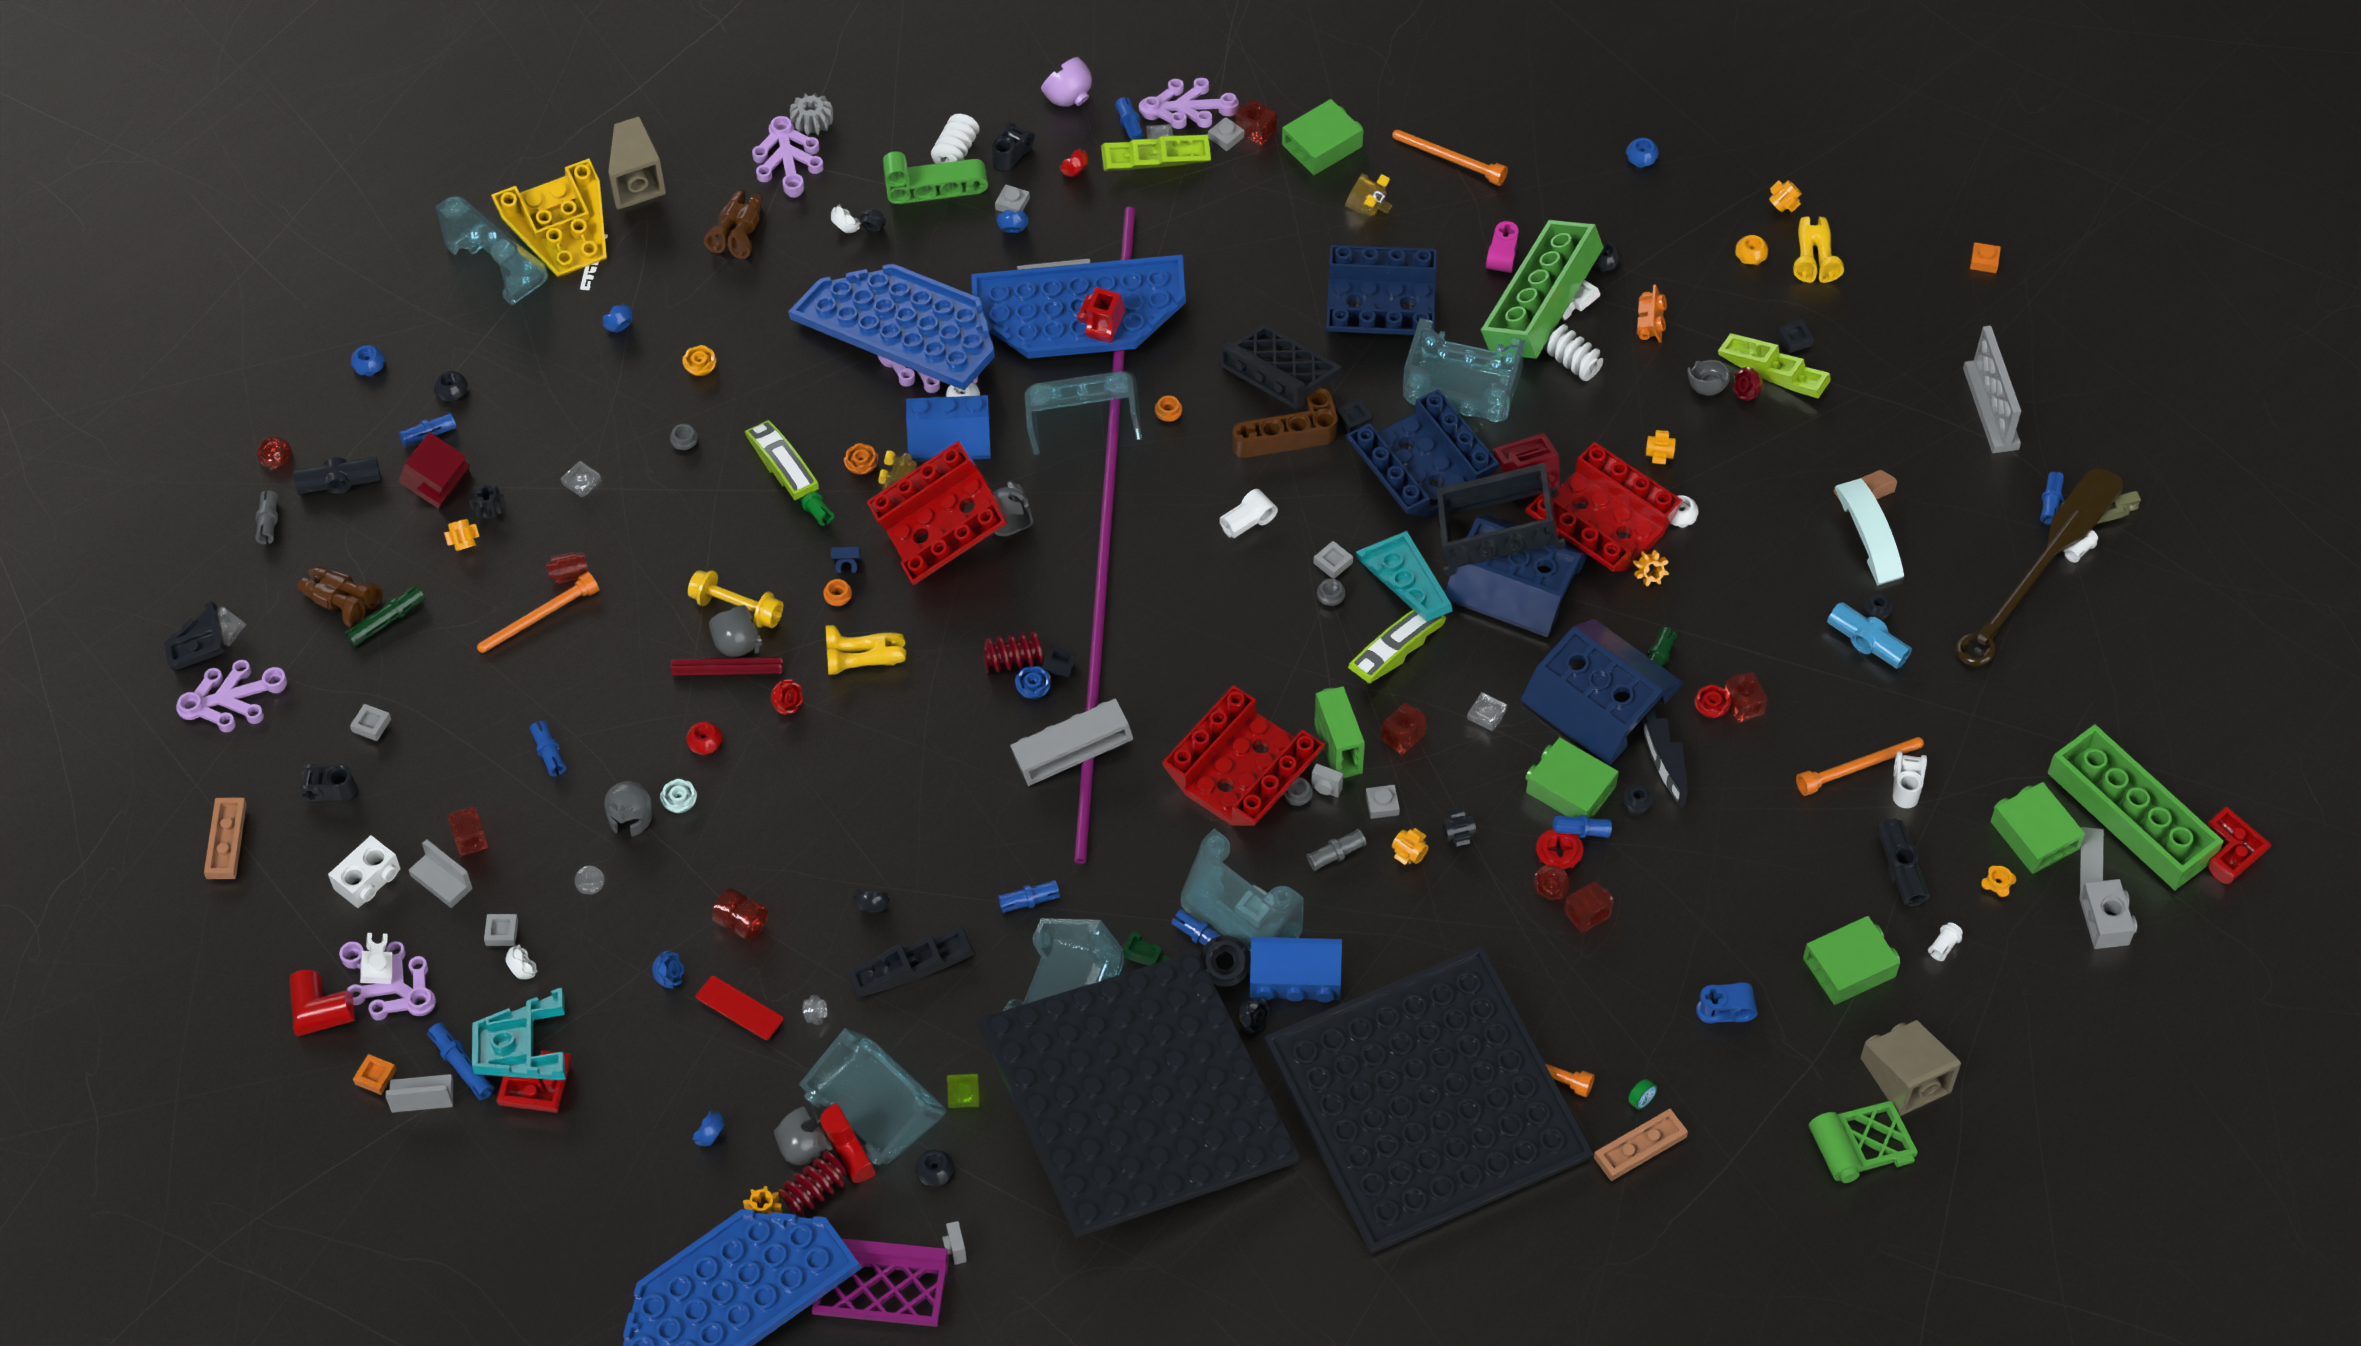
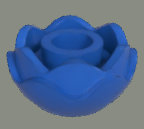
M1638 138L1628 145L1626 154L1628 155L1629 162L1642 168L1654 164L1659 156V151L1656 144L1650 139Z
M1005 210L1002 214L998 213L996 222L1003 232L1018 233L1027 227L1029 217L1022 210L1016 213L1011 210Z
M622 303L621 306L616 305L612 307L610 314L603 316L602 326L610 332L618 333L624 330L633 320L631 307H628L625 303Z
M364 345L357 348L351 356V367L360 375H374L383 368V362H385L382 351L372 345Z
M1039 666L1023 668L1015 679L1017 691L1028 699L1043 697L1051 686L1049 673Z
M670 950L658 955L652 965L653 977L661 986L666 988H674L675 985L681 984L684 966L679 961V955L677 953H670Z
M709 1111L707 1117L702 1121V1126L692 1137L696 1141V1145L711 1146L725 1125L721 1114L717 1111Z

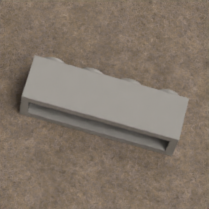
M1115 698L1111 701L1100 703L1097 707L1084 713L1073 715L1070 719L1057 725L1048 726L1043 731L1032 736L1021 738L1010 746L1027 785L1030 786L1133 740L1129 724Z

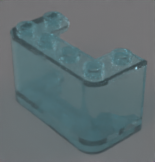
M1420 318L1404 367V398L1409 403L1415 405L1417 399L1439 389L1459 414L1487 419L1492 422L1506 420L1522 371L1526 341L1512 338L1508 347L1503 348V344H1498L1496 352L1445 341V332L1440 331L1437 334L1432 329L1433 321Z

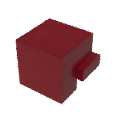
M429 432L405 462L399 483L439 509L467 473L470 464L465 462V455Z
M1545 433L1493 448L1494 457L1499 462L1502 473L1545 463L1551 487L1560 489L1559 454Z

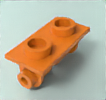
M1653 285V293L1644 292L1639 297L1638 314L1643 317H1638L1637 334L1642 340L1656 336L1658 342L1661 343L1662 331L1666 329L1663 310L1667 309L1665 295L1660 294L1656 285Z

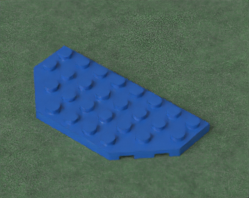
M1183 255L971 274L972 295L979 297L981 300L989 332L1028 359L1136 349L1186 303ZM1095 287L1120 293L1126 308L1112 343L1086 337L1085 330L1087 324L1079 322L1077 318L1086 295H1092Z
M895 264L884 265L883 270L869 273L867 269L846 273L845 278L831 280L830 277L821 278L788 311L789 317L793 321L964 391L995 357L979 297Z
M741 1209L636 1283L632 1312L628 1314L623 1333V1346H753L862 1268L825 1217L814 1216L811 1219L797 1217L795 1214L775 1212L762 1214L755 1213L754 1210Z

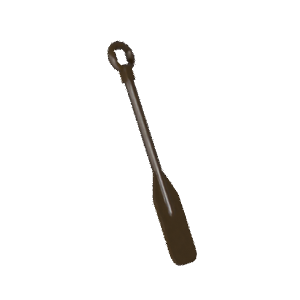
M2102 468L2092 469L2084 476L2052 518L2045 551L1991 621L1987 622L1980 632L1969 633L1959 639L1956 645V654L1963 663L1971 666H1981L1993 659L1996 653V645L1993 638L1996 636L1997 630L2053 557L2088 536L2122 491L2123 480L2121 477ZM1972 640H1978L1979 643L1985 646L1989 645L1990 647L1986 649L1981 658H1974V656L1968 653H1963L1962 650H1965Z

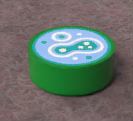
M1649 1079L1641 1080L1632 1089L1628 1098L1629 1103L1637 1110L1645 1108L1654 1098L1657 1086Z

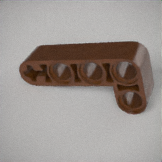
M1319 388L1308 395L1306 412L1236 424L1233 428L1232 441L1234 454L1242 458L1332 443L1337 435V414L1330 392L1324 388Z

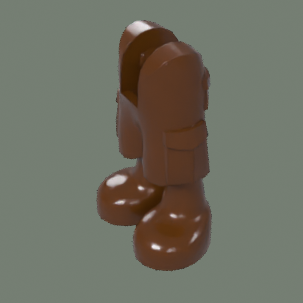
M738 190L735 192L730 202L723 207L719 214L718 220L720 223L706 233L704 238L706 248L711 252L721 253L728 242L732 255L739 259L747 258L752 251V244L747 234L754 231L759 221V212L763 202L761 195L753 193L748 205H745V191Z
M313 566L308 570V575L313 581L301 578L296 586L299 592L311 598L316 604L331 611L340 608L342 610L343 622L349 628L354 627L365 619V607L371 610L377 608L383 595L381 587L374 583H354L351 576L337 571L332 572L321 566Z

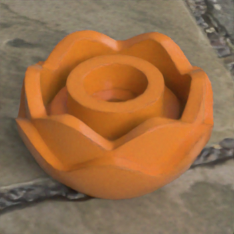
M862 443L855 444L846 451V456L844 457L845 466L854 474H868L877 466L878 453L875 452L872 446Z

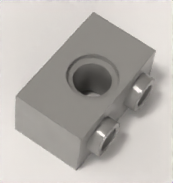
M2120 879L2085 883L2079 899L2094 949L2130 945L2134 933L2137 932V922L2135 916L2130 914L2128 908L2129 895L2127 890H2123Z

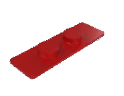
M711 976L696 994L697 1000L764 1040H769L784 1021L783 1016L715 976Z

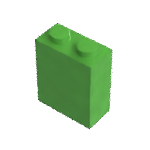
M1330 99L1282 127V145L1313 175H1316L1361 148L1364 131L1359 122L1354 121L1347 115L1343 107L1338 106Z
M1344 686L1327 688L1316 693L1314 725L1320 741L1325 744L1324 752L1330 768L1343 773V778L1363 774L1365 742Z
M1559 737L1553 746L1548 745L1541 756L1540 763L1537 766L1535 764L1532 765L1525 777L1528 781L1526 793L1565 816L1579 817L1580 815H1586L1587 818H1592L1615 789L1619 771Z
M2043 782L2034 787L2031 785L2025 787L2017 796L2011 799L2004 798L1999 801L1994 807L1990 821L2032 874L2079 850L2085 837L2084 831Z
M1869 916L1807 943L1803 956L1804 961L1834 1005L1895 978L1900 965L1897 951L1889 947L1884 939L1881 928L1877 924H1873Z

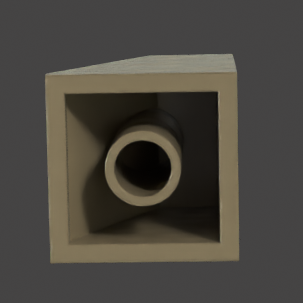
M639 116L614 124L608 173L617 210L666 194L660 159Z
M1917 1020L1909 1024L1900 1023L1891 1032L1883 1036H1872L1865 1042L1861 1054V1060L1889 1101L1892 1100L1899 1116L1951 1093L1961 1066L1958 1058Z

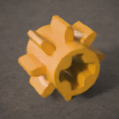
M1778 180L1770 188L1773 195L1769 200L1780 212L1783 213L1786 209L1793 212L1801 204L1798 197L1802 193L1791 181L1788 180L1785 184H1782Z
M1656 430L1655 436H1648L1646 456L1653 457L1652 463L1665 465L1666 458H1674L1676 438H1669V431Z
M468 518L449 523V531L444 532L447 545L454 544L456 551L475 546L474 538L480 537L476 524L470 525Z
M1656 550L1652 552V555L1642 551V557L1639 561L1633 562L1639 569L1634 575L1637 579L1644 577L1643 582L1646 586H1649L1651 581L1657 582L1660 585V579L1664 575H1669V572L1664 568L1668 560L1665 557L1659 559V553ZM1654 564V570L1649 572V565Z
M1416 828L1413 831L1410 829L1408 832L1406 830L1400 831L1392 843V848L1396 852L1394 858L1404 865L1407 863L1411 864L1412 862L1418 864L1428 851L1429 846L1424 841L1426 835Z
M767 1186L757 1191L751 1189L750 1200H743L744 1209L754 1210L755 1213H783L782 1205L778 1203L780 1201L779 1193L771 1194Z

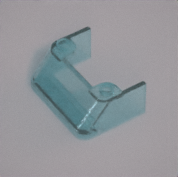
M1118 370L1043 381L1030 386L1025 392L1027 430L1034 455L1040 454L1036 411L1129 397L1130 414L1136 439H1142L1138 391L1134 374L1128 370Z

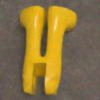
M1819 216L1818 225H1810V217H1802L1798 228L1800 257L1794 262V275L1799 280L1811 283L1816 279L1817 264L1813 255V246H1817L1819 281L1828 283L1838 279L1844 272V265L1838 256H1832L1831 233L1827 218Z
M826 625L828 675H835L846 669L868 665L894 666L896 663L906 660V650L903 648L905 646L903 634L877 633L860 637L841 636L836 626Z

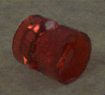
M729 888L716 902L712 912V921L727 930L733 928V933L747 941H751L762 930L767 920L768 908L753 899L747 900L744 894Z

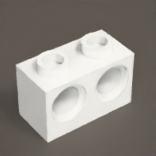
M370 835L336 866L328 876L333 889L355 907L359 908L365 902L370 901L386 882L392 881L401 869L396 854Z

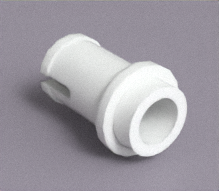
M2091 530L2083 540L2064 550L2065 557L2071 562H2078L2089 549L2096 547L2098 541L2097 534Z
M1954 923L1943 925L1940 928V935L1928 949V952L1932 953L1931 956L1938 961H1944L1955 943H1960L1962 940L1961 935L1963 931Z

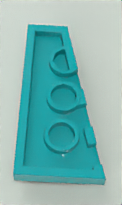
M1407 531L1356 551L1357 559L1426 622L1452 612V605Z

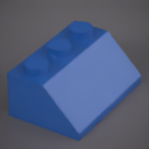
M988 395L906 399L909 462L928 461L958 440L971 459H991Z
M1251 937L1250 998L1260 997L1266 1001L1273 998L1288 999L1290 1001L1312 999L1320 1002L1340 1000L1342 939Z

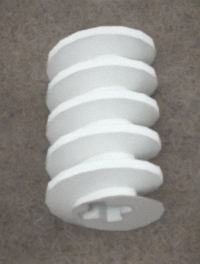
M952 115L931 150L933 161L938 164L964 160V156L968 153V149H970L972 142H974L976 134L980 131L978 123L968 115Z
M1563 324L1550 335L1545 344V350L1551 357H1555L1559 363H1563L1567 369H1571L1573 374L1579 375L1581 380L1588 381L1596 375L1603 365V358L1598 359L1600 350L1595 348L1591 351L1592 344L1590 342L1583 345L1584 338L1579 336L1575 339L1576 332L1571 330L1567 333L1568 326Z

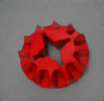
M1551 829L1539 837L1536 844V853L1540 863L1546 864L1549 870L1556 868L1562 872L1566 868L1573 869L1579 861L1581 862L1583 845L1576 834L1556 833L1554 829ZM1557 842H1559V846L1564 851L1562 857H1559L1555 851Z

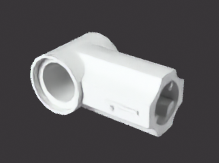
M1254 489L1244 497L1239 506L1220 517V524L1228 537L1235 538L1257 523L1259 525L1269 523L1276 516L1278 508L1260 489Z

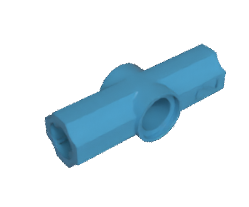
M1843 602L1838 603L1828 617L1827 623L1850 637L1853 646L1858 651L1864 654L1872 652L1896 669L1900 668L1911 654L1912 648L1888 633L1887 626L1876 617H1869L1867 619Z

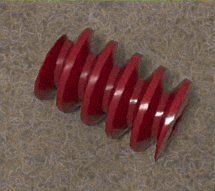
M1031 631L1029 640H1027L1024 633H1020L1018 642H1016L1012 634L1008 635L1007 643L1004 642L1001 636L997 637L995 645L990 638L985 639L983 656L986 674H989L991 665L994 666L997 673L1000 672L1002 664H1005L1008 671H1011L1013 662H1016L1019 669H1023L1025 660H1027L1030 667H1034L1035 659H1038L1043 666L1041 643L1035 631Z
M825 1151L822 1154L823 1160L819 1158L813 1160V1167L805 1166L803 1168V1175L796 1173L793 1176L794 1183L787 1180L783 1183L784 1190L778 1188V1192L787 1206L802 1218L805 1216L802 1208L804 1205L811 1210L815 1209L812 1201L813 1198H816L821 1203L825 1201L822 1191L825 1190L830 1195H833V1183L840 1188L844 1186L841 1177L843 1175L847 1176L846 1171L838 1159L829 1151Z

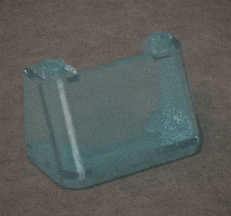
M457 196L449 197L435 206L446 248L453 254H456L458 249L462 248L468 249L472 255L482 248L489 252L494 261L500 265L505 289L502 291L503 297L511 305H514L547 280L546 266L539 258L494 219L465 199Z
M1213 829L1201 842L1182 889L1181 905L1183 909L1201 923L1207 922L1210 924V928L1221 936H1233L1242 941L1248 948L1250 959L1251 937L1298 938L1302 934L1304 898L1288 886H1278L1266 895L1262 894L1223 863L1230 854V843L1224 835Z
M1041 918L1033 934V944L1042 957L1024 1002L1019 999H1011L1007 1002L1003 1011L1119 975L1124 961L1121 945L1101 920Z
M847 1028L843 1029L799 1083L806 1091L804 1094L805 1098L813 1105L818 1107L822 1104L829 1107L836 1103L840 1106L852 1129L866 1142L867 1157L879 1166L881 1163L889 1165L939 1122L947 1112L939 1101L869 1037Z

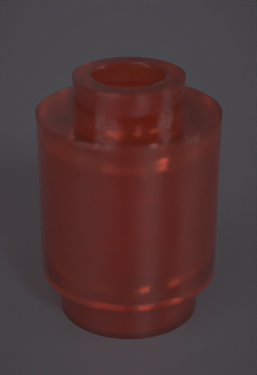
M574 551L551 556V562L546 563L549 580L555 579L556 584L577 580L579 576L588 572L584 552L577 554Z

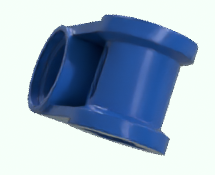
M1742 982L1706 986L1700 994V1002L1696 1008L1697 1016L1706 1023L1747 1022L1757 1016V1008L1752 986Z

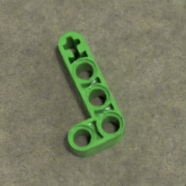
M890 152L883 157L887 197L894 204L982 193L988 188L985 164L979 159L907 167L906 157L901 152Z

